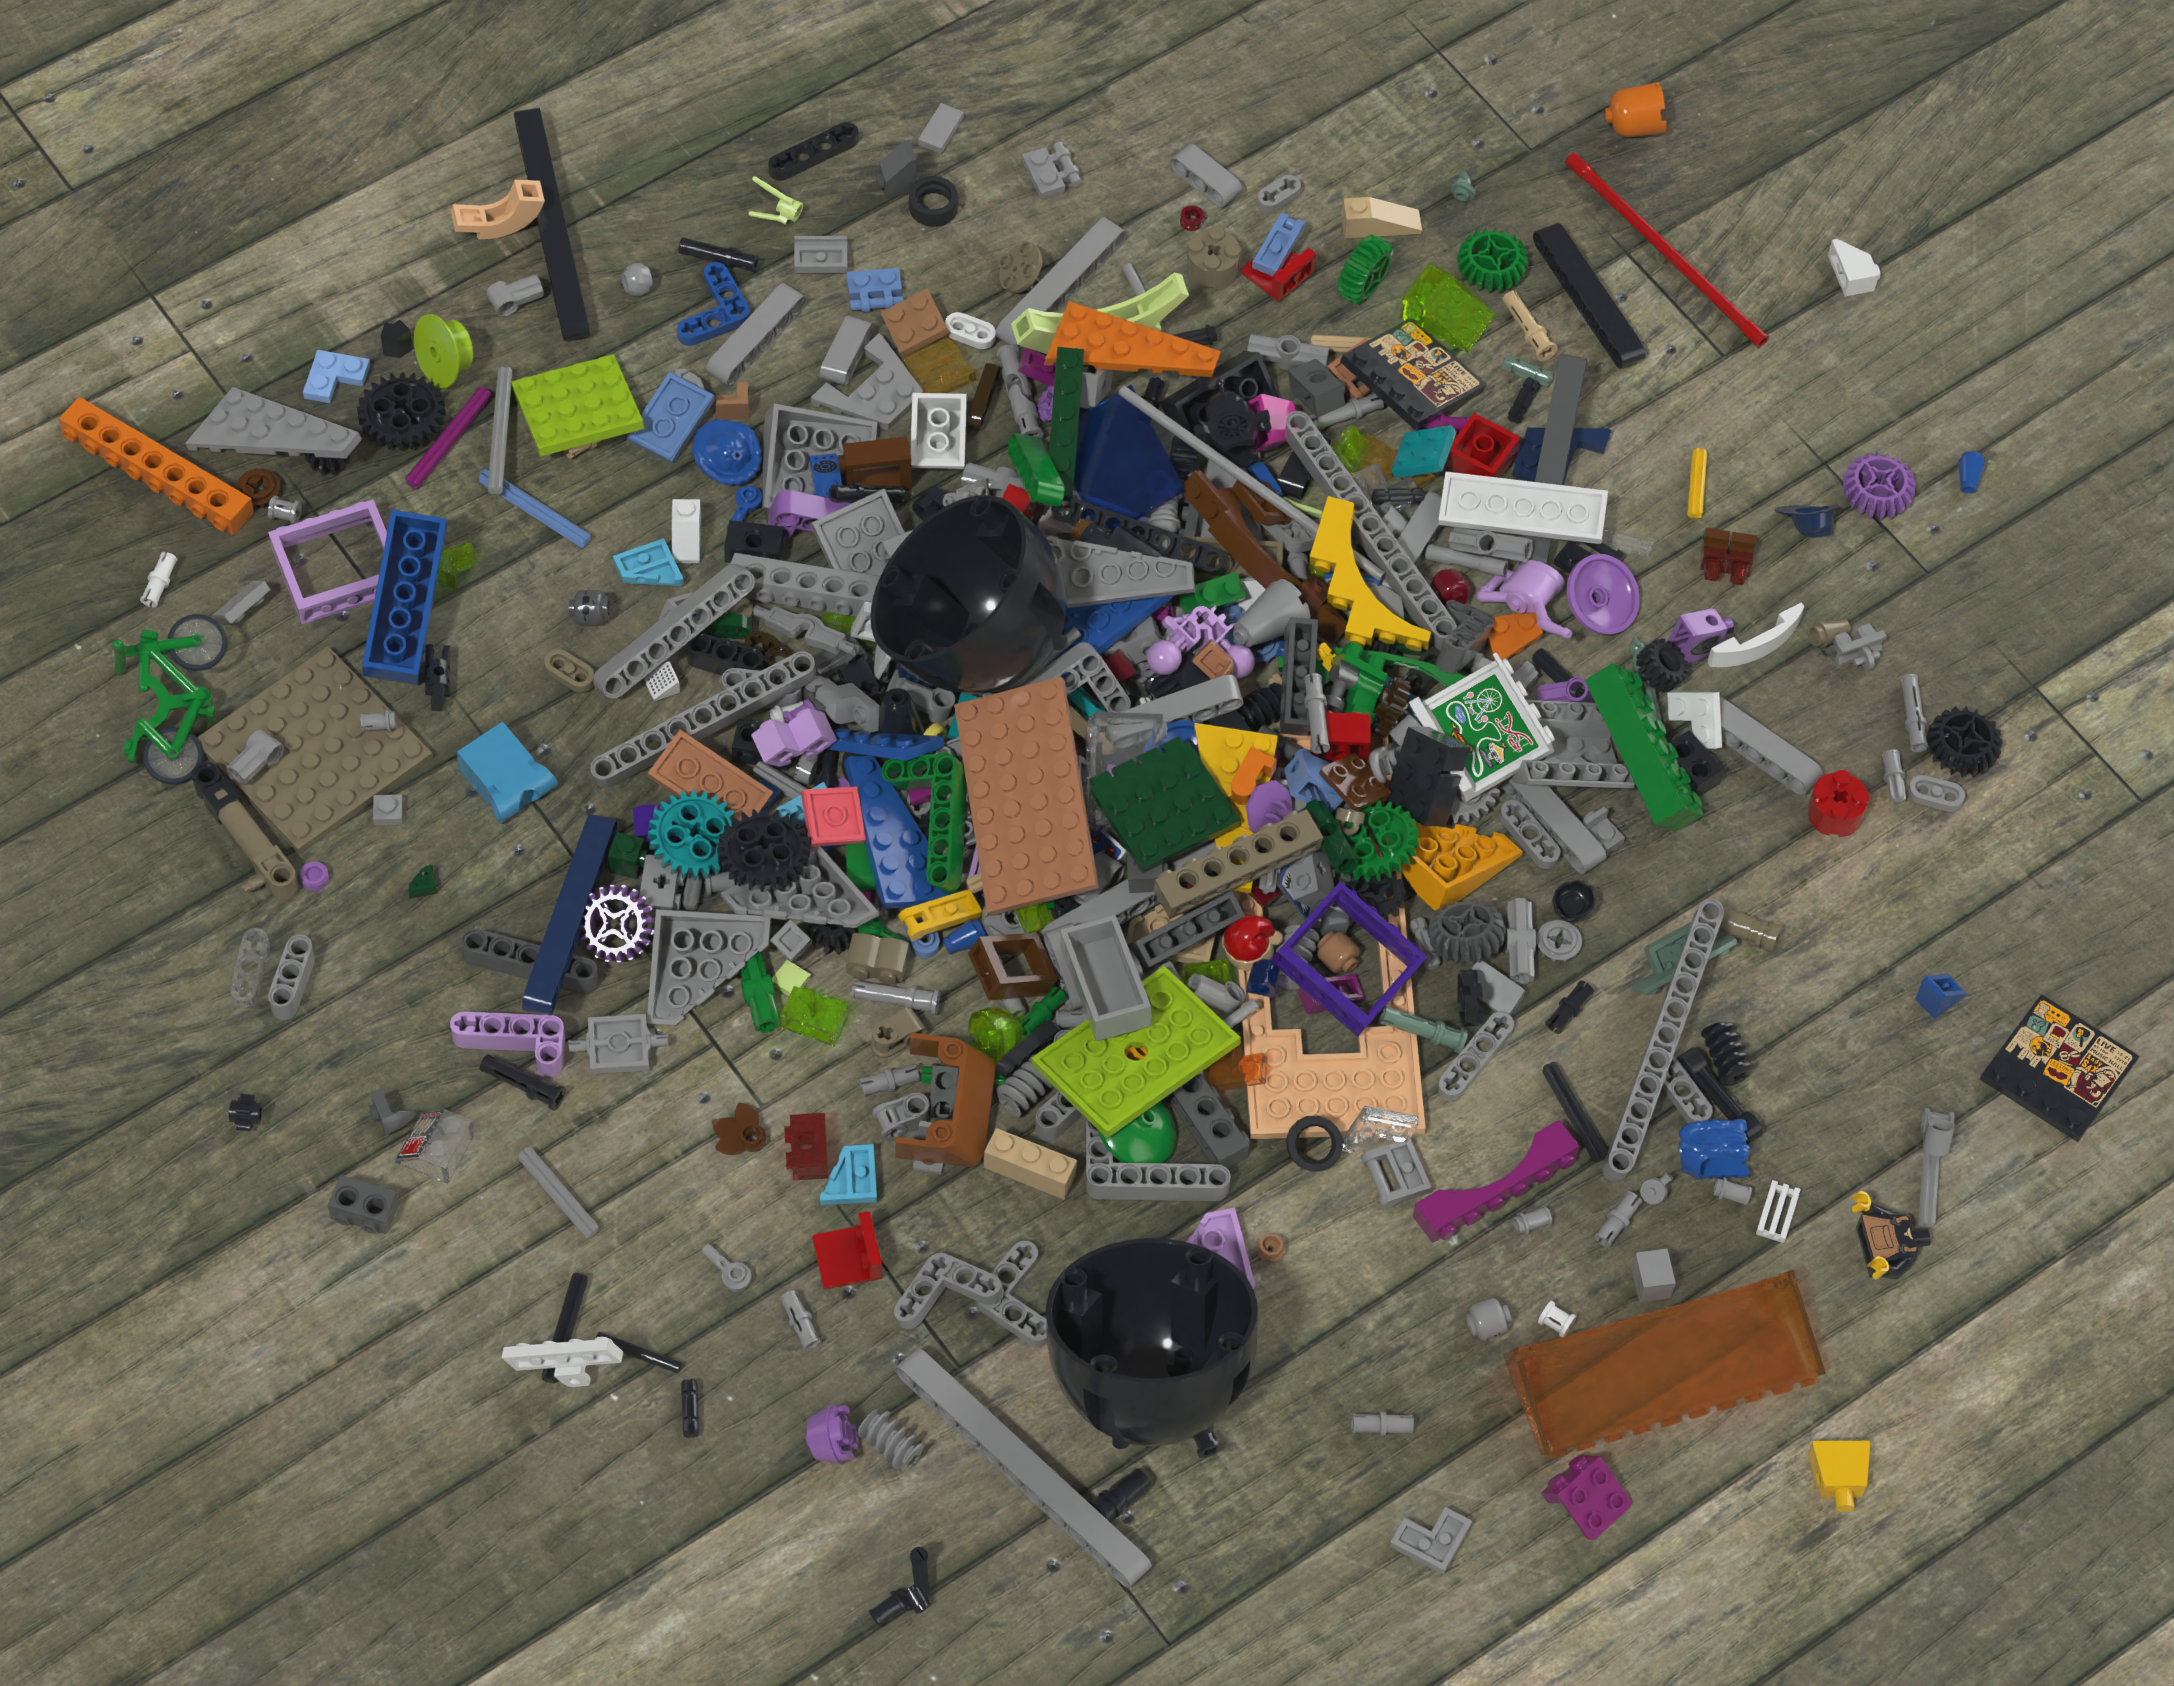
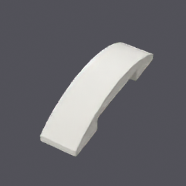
M1799 603L1781 612L1778 615L1774 628L1741 645L1732 637L1711 648L1707 662L1710 667L1737 666L1755 661L1773 652L1786 642L1796 630L1801 620L1804 605Z

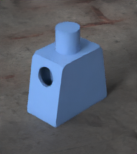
M1308 749L1298 750L1284 770L1291 796L1306 803L1314 799L1318 801L1323 800L1330 813H1332L1343 799L1320 775L1322 767L1330 763L1312 755Z

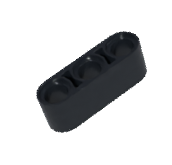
M1322 435L1330 446L1331 438ZM1308 447L1307 449L1315 450L1316 448ZM1293 450L1280 473L1277 484L1282 493L1302 500L1313 477Z
M704 633L697 634L686 643L687 661L694 668L718 675H723L726 670L731 668L764 670L763 655L760 650L754 647Z

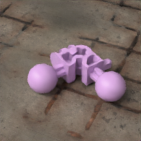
M1214 605L1211 609L1204 606L1196 607L1189 614H1184L1180 617H1165L1162 620V625L1172 633L1169 636L1170 640L1157 641L1151 645L1147 653V664L1158 675L1172 674L1181 664L1182 651L1186 653L1197 642L1198 648L1201 650L1212 639L1233 658L1234 666L1231 675H1234L1236 679H1241L1251 674L1255 665V657L1252 651L1245 645H1232L1224 637L1234 626V623L1226 626L1223 623L1226 615L1223 613L1217 617L1214 614L1216 605Z

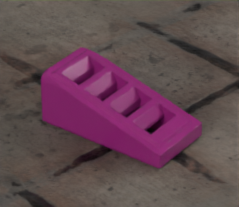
M1356 974L1325 978L1352 1003H1358L1365 999ZM1345 984H1347L1348 989L1350 991L1349 995H1347L1346 990L1344 988ZM1301 987L1299 988L1298 994L1306 1014L1327 1011Z

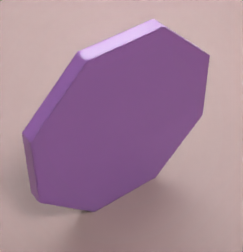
M1276 780L1255 786L1246 805L1249 830L1257 833L1259 828L1265 824L1273 823L1274 825L1293 812L1290 791Z

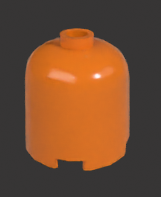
M1659 82L1623 88L1612 94L1610 108H1605V117L1607 124L1612 123L1613 129L1618 135L1622 137H1637L1666 133L1667 123L1666 120L1662 121L1661 110L1665 109V103Z

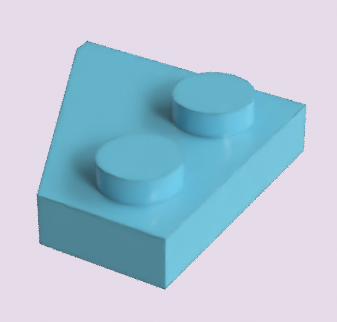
M664 538L613 556L614 565L623 583L667 586L684 585V579Z
M874 1144L844 1146L839 1155V1161L829 1176V1182L824 1192L820 1195V1205L877 1202Z

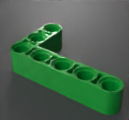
M950 753L921 755L907 761L898 759L887 760L882 767V776L897 789L906 791L931 788L927 880L945 894L956 892L961 886L967 795L964 764ZM953 766L952 770L948 773L949 768ZM951 793V796L949 797V799L946 800V797L948 796V794ZM950 820L949 824L944 827L945 823ZM948 847L947 852H946L945 854H943V851L945 850V848ZM947 874L945 880L941 882L943 876Z

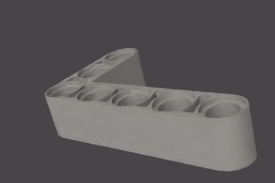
M1086 642L1077 644L1018 686L1022 687L1060 677L1068 672L1067 676L1063 678L1067 695L1087 682L1111 715L1125 711L1131 706L1128 695L1102 657L1091 644ZM1091 656L1087 662L1083 663L1086 657ZM1105 676L1101 682L1097 683L1099 678ZM1118 697L1115 702L1111 703L1113 698Z
M1087 1119L1085 1134V1188L1090 1197L1104 1200L1220 1201L1228 1195L1231 1175L1230 1171L1223 1165L1113 1163V1155L1103 1144L1098 1131L1093 1129L1095 1126ZM1096 1152H1101L1105 1154V1156L1096 1157L1093 1154ZM1100 1178L1105 1180L1106 1182L1098 1184L1095 1183L1093 1180ZM1132 1179L1135 1182L1133 1184H1126L1123 1180ZM1155 1179H1159L1164 1181V1183L1158 1185L1154 1184L1152 1181ZM1190 1180L1193 1184L1185 1185L1181 1181ZM1218 1180L1221 1181L1223 1184L1214 1185L1211 1183V1181Z

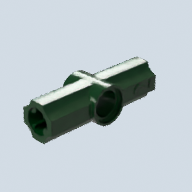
M1314 799L1307 802L1305 808L1301 811L1307 809L1323 836L1320 850L1323 854H1326L1336 873H1343L1345 875L1352 872L1359 863L1358 858L1342 833L1339 822L1333 818L1323 800L1318 801Z

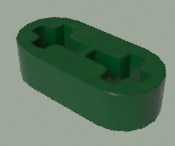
M723 613L702 630L701 633L718 638L741 640L745 639L752 632L753 621L745 615Z

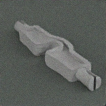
M756 605L753 608V616L764 619L767 627L779 631L789 638H796L804 630H808L804 639L809 646L824 649L834 654H838L842 650L853 656L859 651V645L847 641L844 633L824 626L823 622L813 615L794 614L776 606L772 607L771 610L760 605Z

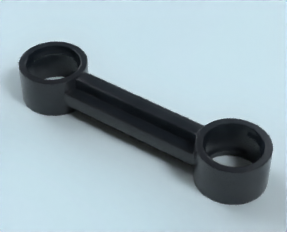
M1692 1047L1677 1056L1676 1059L1691 1079L1696 1081L1728 1120L1738 1118L1746 1120L1747 1130L1744 1132L1748 1138L1745 1141L1747 1145L1763 1135V1129L1758 1119L1752 1113L1744 1112L1710 1073L1705 1058L1696 1048Z

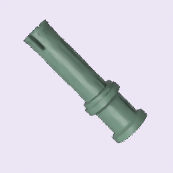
M1386 1005L1382 1009L1379 1023L1424 1037L1429 1039L1432 1045L1437 1046L1440 1044L1452 1048L1458 1054L1463 1050L1467 1040L1468 1030L1465 1028L1459 1030L1447 1026L1442 1020L1428 1021Z

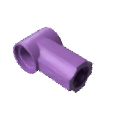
M1574 677L1566 682L1538 686L1537 700L1587 703L1594 701L1585 679L1581 677ZM1581 686H1585L1584 694L1576 698V690Z

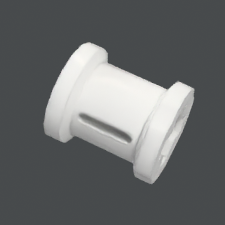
M1551 1300L1543 1310L1537 1323L1540 1325L1546 1324L1559 1332V1336L1564 1339L1572 1328L1577 1316L1575 1314L1569 1315L1557 1308L1555 1302Z

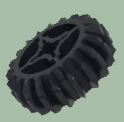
M1956 706L1951 712L1945 709L1941 716L1937 715L1934 718L1932 725L1928 729V754H1933V763L1941 762V770L1947 767L1950 769L1951 775L1957 771L1960 772L1962 778L1967 772L1972 777L1977 775V772L1984 774L1988 768H1992L2001 753L2000 749L2003 742L2000 739L2001 730L1995 729L1996 721L1988 722V713L1981 716L1979 715L1978 708L1973 712H1970L1967 706L1962 711ZM1967 737V741L1965 742L1964 746H1961L1962 742L1964 741V738Z

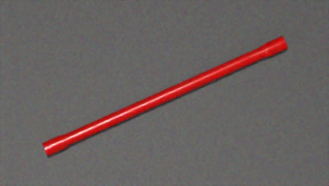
M1576 152L1571 153L1566 158L1565 164L1577 176L1584 179L1725 314L1757 348L1762 347L1767 342L1769 336L1735 307L1600 178L1584 159Z

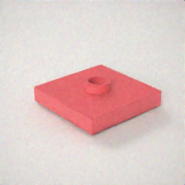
M857 786L806 789L801 792L810 847L859 844L866 841Z

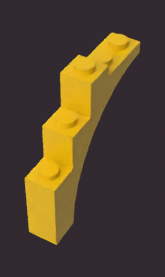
M1328 496L1311 550L1310 565L1320 572L1328 573L1334 571L1327 599L1328 603H1332L1331 605L1337 609L1347 610V608H1351L1345 629V640H1348L1349 643L1354 642L1362 647H1365V645L1372 647L1374 638L1378 637L1384 643L1394 644L1397 642L1405 644L1408 649L1413 651L1428 650L1431 642V632L1411 625L1394 615L1376 599L1365 584L1355 563L1351 546V528L1355 512L1354 503Z

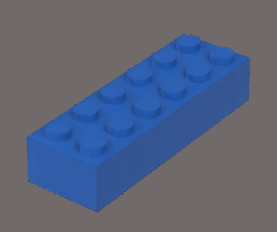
M391 509L362 663L363 676L418 685L447 531L446 518Z

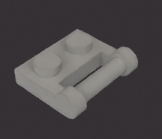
M1410 1138L1369 1150L1361 1155L1363 1165L1368 1167L1380 1194L1379 1202L1383 1209H1388L1397 1203L1431 1193L1432 1187ZM1380 1160H1386L1398 1190L1390 1191L1378 1163Z

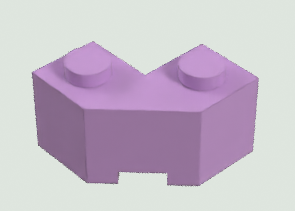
M810 708L798 712L796 718L789 723L773 719L767 720L760 725L757 731L751 734L764 763L779 767L790 764V758L802 754L805 755L806 759L816 756L837 741L825 713Z

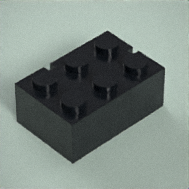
M1408 727L1389 786V790L1392 793L1384 803V806L1389 802H1392L1394 809L1401 805L1403 812L1409 811L1411 819H1415V822L1425 827L1446 826L1462 776L1458 774H1441V771H1463L1471 747L1430 727Z

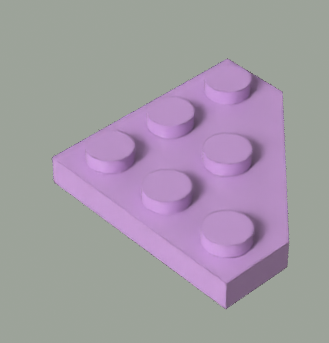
M1235 1208L1206 1213L1200 1221L1198 1228L1192 1236L1190 1235L1186 1242L1207 1248L1229 1260L1245 1275L1255 1292L1256 1286Z

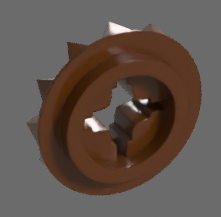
M253 469L247 471L239 478L236 490L250 497L252 505H260L263 508L264 504L270 502L274 495L279 496L280 481L269 470ZM263 482L264 490H260L255 494L254 488H258Z

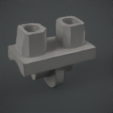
M1869 623L1857 629V640L1852 641L1846 632L1835 636L1833 645L1837 652L1835 657L1837 666L1840 667L1853 662L1854 666L1862 665L1865 670L1874 668V660L1880 658L1879 652L1883 649L1882 641L1887 637L1883 630L1876 632Z

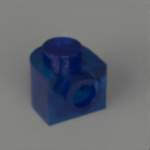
M1268 959L1254 962L1251 966L1246 992L1274 998L1280 974L1278 966Z

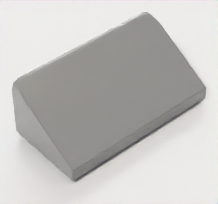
M1480 959V963H1475L1472 970H1477L1478 983H1481L1483 998L1479 1001L1495 1012H1505L1511 1015L1523 1001L1525 990Z

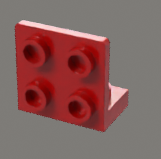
M1309 247L1301 254L1295 255L1290 252L1282 268L1278 269L1273 276L1253 269V258L1241 268V274L1277 302H1280L1314 273L1316 253Z
M870 1211L858 1213V1224L854 1225V1227L814 1234L812 1236L823 1289L827 1290L882 1279V1262Z

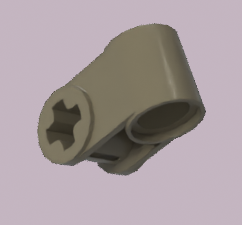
M903 1008L895 1015L874 1026L871 1050L877 1057L889 1058L910 1046L911 1033L927 1034V1028L912 1008Z

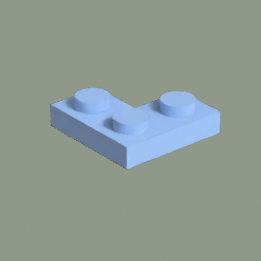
M317 350L303 391L304 399L330 403L337 382L363 387L370 368V360Z

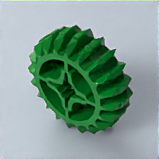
M1485 227L1483 233L1475 230L1473 236L1467 235L1465 242H1462L1457 255L1458 272H1462V280H1468L1469 286L1476 284L1478 291L1482 288L1487 289L1488 294L1492 289H1496L1499 294L1502 288L1510 291L1512 285L1517 286L1520 279H1523L1528 266L1527 249H1523V241H1517L1516 235L1509 237L1507 230L1503 233L1498 232L1497 228L1493 232H1489Z
M1373 234L1360 241L1352 254L1349 255L1347 262L1344 263L1343 270L1340 272L1341 276L1338 278L1337 284L1338 293L1344 299L1358 305L1366 301L1379 284L1382 283L1387 270L1390 268V262L1393 260L1392 245L1387 240Z

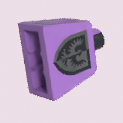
M1713 608L1680 615L1668 641L1673 642L1672 647L1677 645L1680 648L1678 650L1679 654L1683 653L1685 655L1683 660L1688 661L1689 664L1710 655L1711 648L1722 643L1725 635L1734 632V624L1730 618L1722 619Z

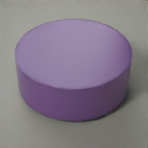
M309 862L300 870L301 884L309 891H319L326 887L329 882L328 870L320 862Z

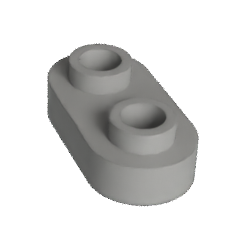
M1926 775L1914 777L1908 788V795L1915 803L1947 812L1959 810L1965 799V792L1960 785ZM1945 798H1950L1953 801H1947Z

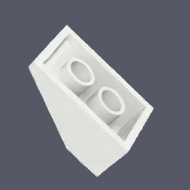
M912 393L911 468L964 469L967 417L966 394Z

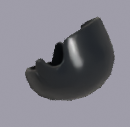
M1580 880L1563 883L1555 890L1552 904L1556 915L1570 923L1583 922L1592 915L1596 906V896L1591 885L1588 886Z

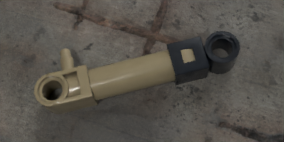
M202 762L196 765L192 771V780L197 796L204 799L205 806L219 825L223 823L254 865L257 875L242 885L243 891L247 893L264 884L276 899L288 900L293 898L298 892V881L293 865L277 845L273 846L242 805L241 797L226 778H221L218 766L211 762ZM282 879H287L286 882H283V883H279V882H278V881H280V880H282Z

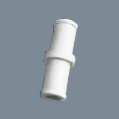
M161 552L154 571L149 573L148 585L143 596L140 598L144 605L150 607L152 603L153 608L157 607L164 588H167L170 583L169 576L177 562V558L173 554Z

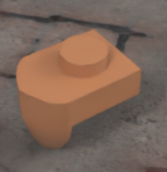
M1212 639L1192 658V662L1211 679L1232 674L1233 658Z

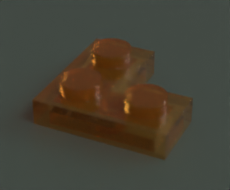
M1238 1031L1235 1033L1241 1037L1240 1045L1210 1065L1209 1086L1213 1085L1217 1091L1266 1084L1267 1056L1264 1053L1242 1056L1243 1036Z

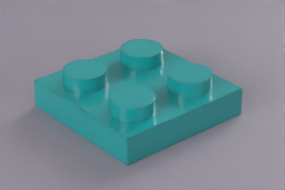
M1453 426L1405 432L1391 469L1394 477L1400 478L1443 471L1456 435Z

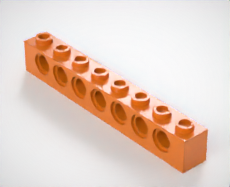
M80 396L59 417L61 433L68 441L79 443L90 454H97L104 458L110 466L121 468L132 479L141 480L152 491L156 493L161 492L178 506L183 505L196 517L204 518L211 522L219 531H226L234 536L254 514L250 497Z

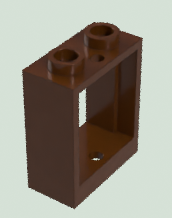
M908 437L843 444V455H838L842 485L860 483L864 486H902L905 490H911V454ZM897 464L896 467L853 471V469Z
M1037 932L981 936L968 952L988 1000L1046 996L1058 980L1056 971ZM1024 953L1033 975L1007 977L998 955Z

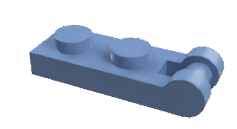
M1282 212L1254 258L1252 268L1273 276L1278 269L1282 268L1297 240L1302 236L1306 227V221L1301 219L1296 221L1291 219L1290 215Z

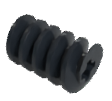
M1272 683L1269 685V688H1261L1259 693L1253 692L1250 697L1242 698L1243 705L1236 709V711L1252 732L1256 731V721L1262 727L1266 725L1264 717L1270 722L1275 721L1274 712L1280 717L1282 690L1280 684Z
M1718 1022L1704 1028L1701 1036L1705 1039V1045L1709 1048L1710 1056L1714 1058L1713 1063L1718 1068V1075L1723 1078L1722 1084L1724 1086H1733L1744 1081L1749 1072L1755 1068V1065L1752 1062L1745 1063L1750 1059L1748 1052L1740 1053L1746 1048V1045L1743 1042L1736 1043L1742 1037L1741 1033H1732L1737 1029V1024Z

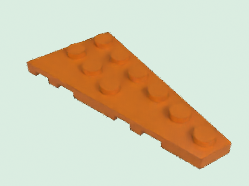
M1069 301L1046 355L1044 365L1053 366L1056 363L1057 347L1084 349L1083 365H1093L1096 369L1138 372V369H1152V373L1162 374L1163 370L1177 371L1180 375L1212 377L1221 351Z

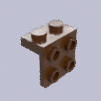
M1356 753L1323 766L1320 770V775L1355 811L1364 809L1369 805L1375 807L1379 800H1381L1383 806L1392 793L1384 783H1380L1375 778L1372 770Z

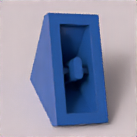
M1949 974L1928 975L1922 980L1915 999L1936 1019L1965 998L1967 993Z

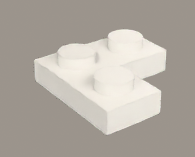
M1719 692L1667 693L1669 720L1691 721L1692 734L1706 749L1722 748Z

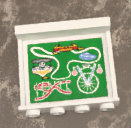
M1497 652L1493 654L1495 661L1427 700L1421 702L1419 697L1409 702L1413 714L1422 727H1430L1471 747L1464 770L1448 771L1449 774L1462 776L1458 789L1466 802L1518 773L1522 760H1541L1554 752L1551 742L1555 738L1548 726L1542 728L1538 721L1541 718L1539 711L1534 703L1528 705L1524 698L1528 695L1520 681L1514 682L1511 674L1514 673L1511 665L1506 658L1501 660Z

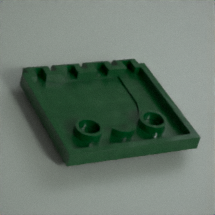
M1179 737L1161 744L1162 754L1155 747L1136 756L1138 765L1133 759H1130L1113 767L1111 770L1114 777L1107 770L1089 779L1092 786L1090 790L1091 796L1142 873L1240 826L1241 819L1189 741L1183 743Z

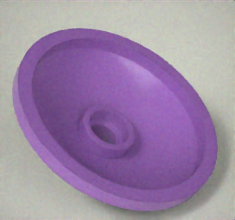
M1594 554L1580 560L1570 572L1567 582L1568 602L1574 616L1585 628L1596 634L1613 635L1625 630L1632 624L1639 610L1640 596L1636 580L1625 564L1609 555Z

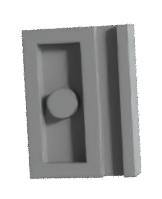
M794 236L795 273H847V236Z

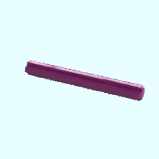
M479 387L406 476L405 480L408 486L413 489L419 488L491 399V392L488 389Z

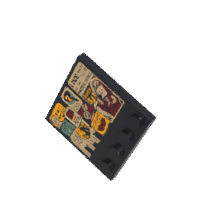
M1412 318L1346 352L1340 360V363L1414 430L1482 393L1486 386L1483 381Z
M2041 994L1984 1070L1979 1080L2076 1142H2079L2136 1064L2139 1055Z

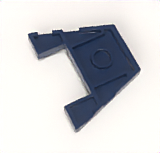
M1527 427L1512 476L1522 481L1535 482L1546 428ZM1574 428L1563 485L1576 448L1579 447L1604 454L1611 429Z

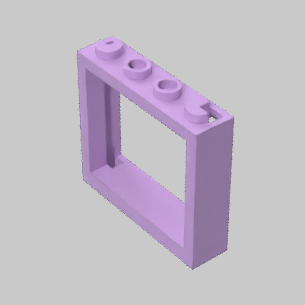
M374 499L358 502L353 506L341 510H333L328 514L307 518L302 522L282 526L268 532L271 548L301 624L374 602L379 575L303 598L284 548L372 521L384 550L387 531Z

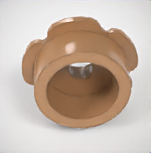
M1266 1234L1257 1242V1254L1264 1261L1276 1262L1285 1253V1244L1276 1234ZM1268 1247H1273V1250H1268Z

